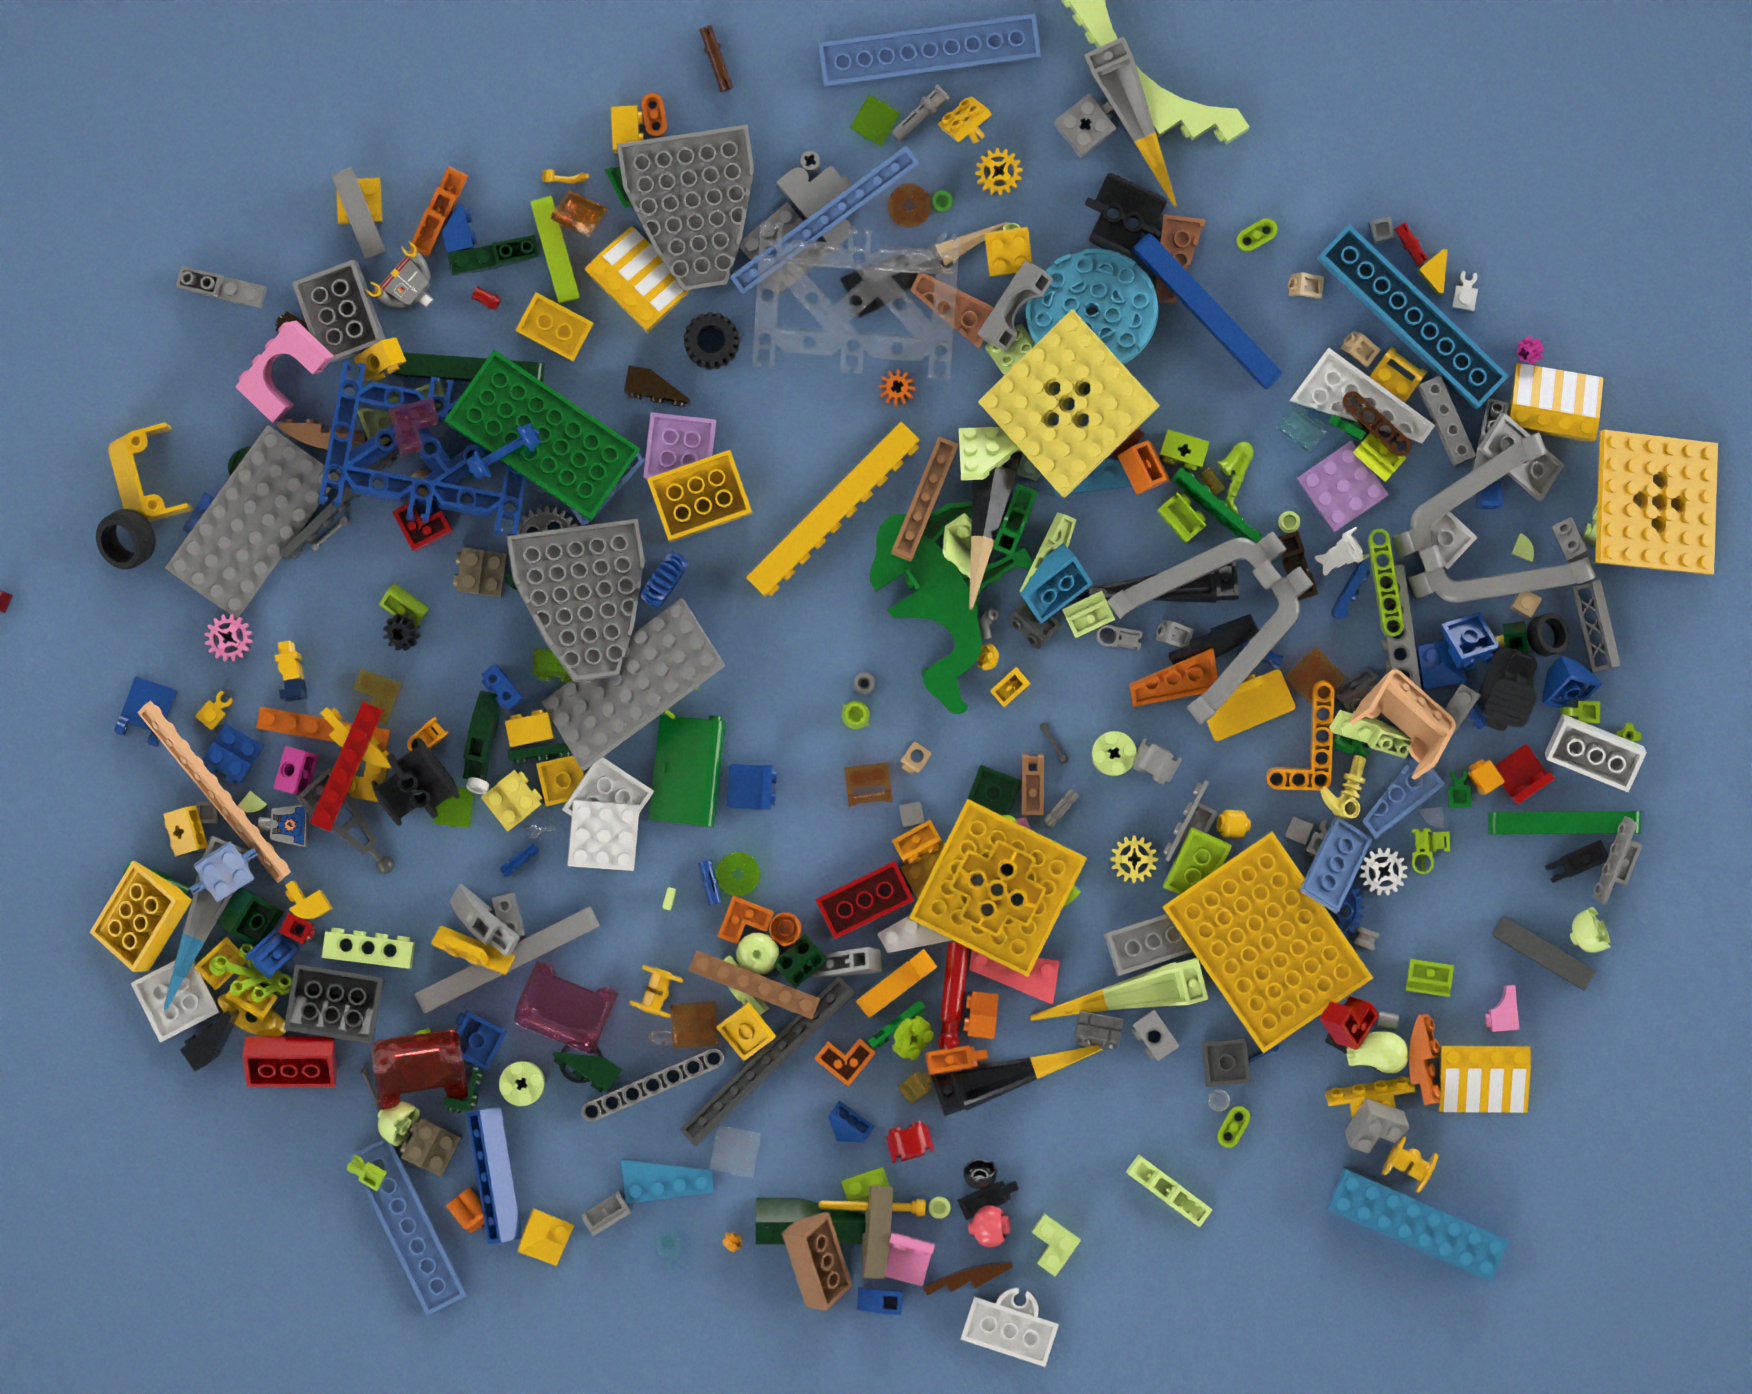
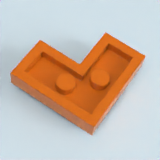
M733 895L717 937L738 945L746 924L767 932L774 911Z

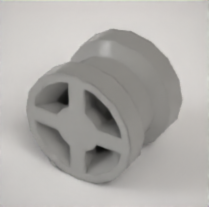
M1359 927L1357 930L1359 933L1358 937L1354 939L1353 944L1374 951V942L1379 938L1380 934Z

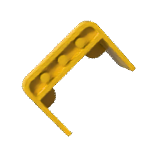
M166 422L131 431L112 441L108 448L123 509L135 510L149 522L193 511V507L188 503L166 508L164 500L156 494L144 496L133 454L146 449L148 445L147 437L171 431V426Z

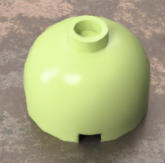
M1594 907L1577 914L1572 923L1573 932L1570 933V938L1575 946L1579 945L1582 950L1592 953L1610 948L1608 944L1610 943L1608 931L1603 920L1599 921L1595 917L1599 913Z
M761 932L745 936L738 943L736 949V960L739 966L761 976L772 972L775 968L774 964L780 956L777 943L772 940L770 935Z
M395 1101L387 1107H382L378 1113V1131L388 1143L400 1146L411 1135V1133L407 1132L415 1120H419V1109L405 1101Z

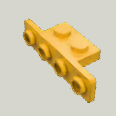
M445 926L439 927L431 941L432 946L444 950L454 957H461L473 965L478 964L503 975L507 973L515 959L513 954L505 956L494 946L484 944L477 939Z
M1402 1076L1397 1079L1378 1080L1374 1083L1333 1088L1325 1091V1097L1328 1106L1350 1103L1351 1118L1353 1119L1365 1098L1396 1108L1394 1095L1415 1092L1416 1089L1415 1085H1411L1410 1076Z

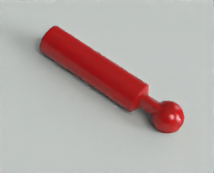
M948 942L940 1015L942 1028L938 1039V1046L941 1050L953 1049L959 1046L958 1029L963 1014L969 948L956 942Z

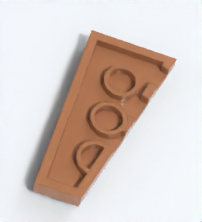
M1163 214L1159 242L1187 271L1206 219ZM1155 275L1154 289L1158 303L1174 305L1177 297Z
M919 271L910 291L980 349L984 339L977 333L994 307Z

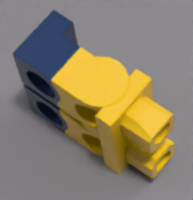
M291 640L278 642L279 654L274 656L275 662L278 663L279 672L283 675L285 689L279 690L280 699L289 702L308 698L303 668L299 663L303 661L302 655L296 651L295 643H292Z

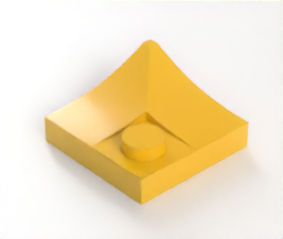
M533 1208L517 1251L557 1266L574 1225Z

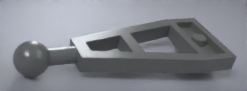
M327 768L295 797L310 815H313L332 772L330 768ZM348 792L344 802L353 817L342 827L334 823L331 831L364 855L368 852L377 862L376 867L380 873H390L394 868L393 860L390 857L383 856L376 849L375 845L378 842ZM356 823L368 840L365 845L347 833Z

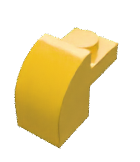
M292 880L285 885L288 889L285 891L287 897L291 902H296L289 909L297 917L315 919L333 909L322 890H318L306 898L296 881Z

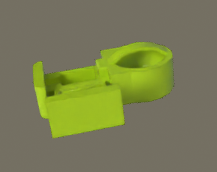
M1431 829L1412 830L1411 833L1415 834L1416 852H1412V867L1416 873L1426 875L1434 868L1432 851L1436 852V849H1444V852H1450L1449 831L1433 832L1432 835H1428V833H1432ZM1419 856L1421 857V871L1417 870L1415 866V860ZM1425 856L1429 857L1431 861V866L1427 871L1425 869Z

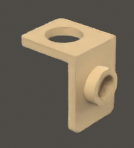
M913 742L900 760L903 764L901 768L911 775L914 772L919 774L932 753L917 742ZM921 750L924 755L923 760L918 763L913 762L911 759L912 751Z

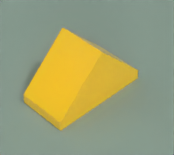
M1442 249L1417 271L1436 296H1441L1444 293L1447 249Z
M1016 667L995 685L990 692L1005 707L1029 687L1031 683Z

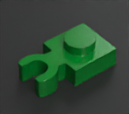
M1332 415L1328 421L1330 425L1358 441H1361L1366 433L1362 430L1363 426L1355 421L1348 423L1335 415Z
M1334 733L1333 748L1352 754L1355 750L1363 757H1367L1370 750L1364 748H1369L1367 743Z
M1451 770L1449 776L1454 782V786H1447L1448 808L1472 807L1471 786L1464 785L1467 771L1462 770V777L1457 779L1454 775V770Z

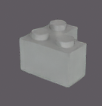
M1365 1098L1346 1128L1345 1135L1350 1148L1369 1154L1379 1137L1398 1144L1399 1140L1403 1138L1408 1130L1409 1125L1404 1111Z

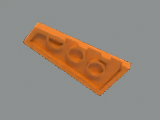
M1213 648L1130 683L1129 688L1133 707L1204 694L1218 679Z

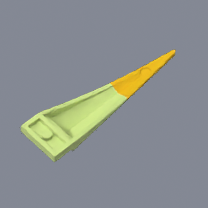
M1194 958L1164 965L1033 1014L1029 1018L1034 1021L1079 1014V1011L1090 1013L1143 1007L1184 1006L1208 1000L1199 960Z

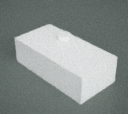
M1562 714L1544 754L1546 760L1629 793L1646 755V750L1642 745Z

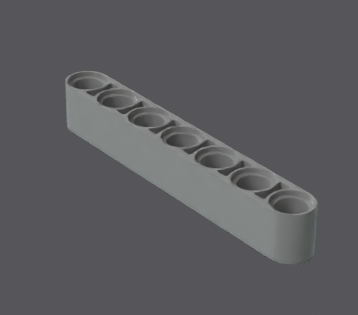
M717 1048L709 1049L596 1098L582 1107V1116L589 1122L597 1121L705 1074L723 1064L724 1054ZM711 1052H716L720 1055V1062L713 1065L708 1061V1055ZM690 1061L699 1063V1072H689L688 1064ZM670 1070L678 1071L680 1077L677 1082L669 1081L667 1074ZM653 1078L659 1082L658 1090L651 1091L648 1089L647 1082L649 1079ZM631 1087L636 1088L639 1092L636 1100H631L627 1096V1090ZM610 1096L616 1097L618 1100V1106L615 1109L607 1106L606 1101ZM589 1105H594L598 1109V1114L594 1118L589 1117L586 1113Z

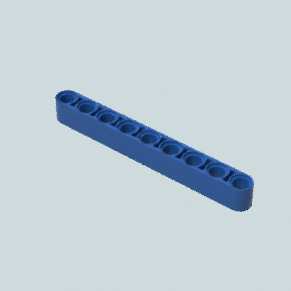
M1147 233L1132 248L1143 263L1261 387L1267 390L1282 376L1281 370L1153 235Z

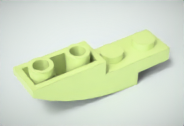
M1339 710L1329 727L1332 733L1365 742L1370 748L1405 759L1410 752L1409 745L1412 739L1403 731L1383 721L1365 716L1354 725H1351L1349 722L1355 711L1348 713Z

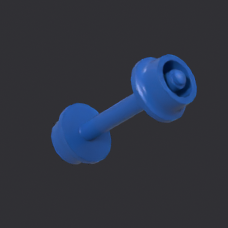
M530 423L524 426L518 425L519 438L485 458H482L478 451H474V455L467 459L470 467L469 472L473 473L477 479L485 476L490 477L491 473L488 466L526 444L528 449L533 452L534 448L541 443L538 436L539 430L534 429Z

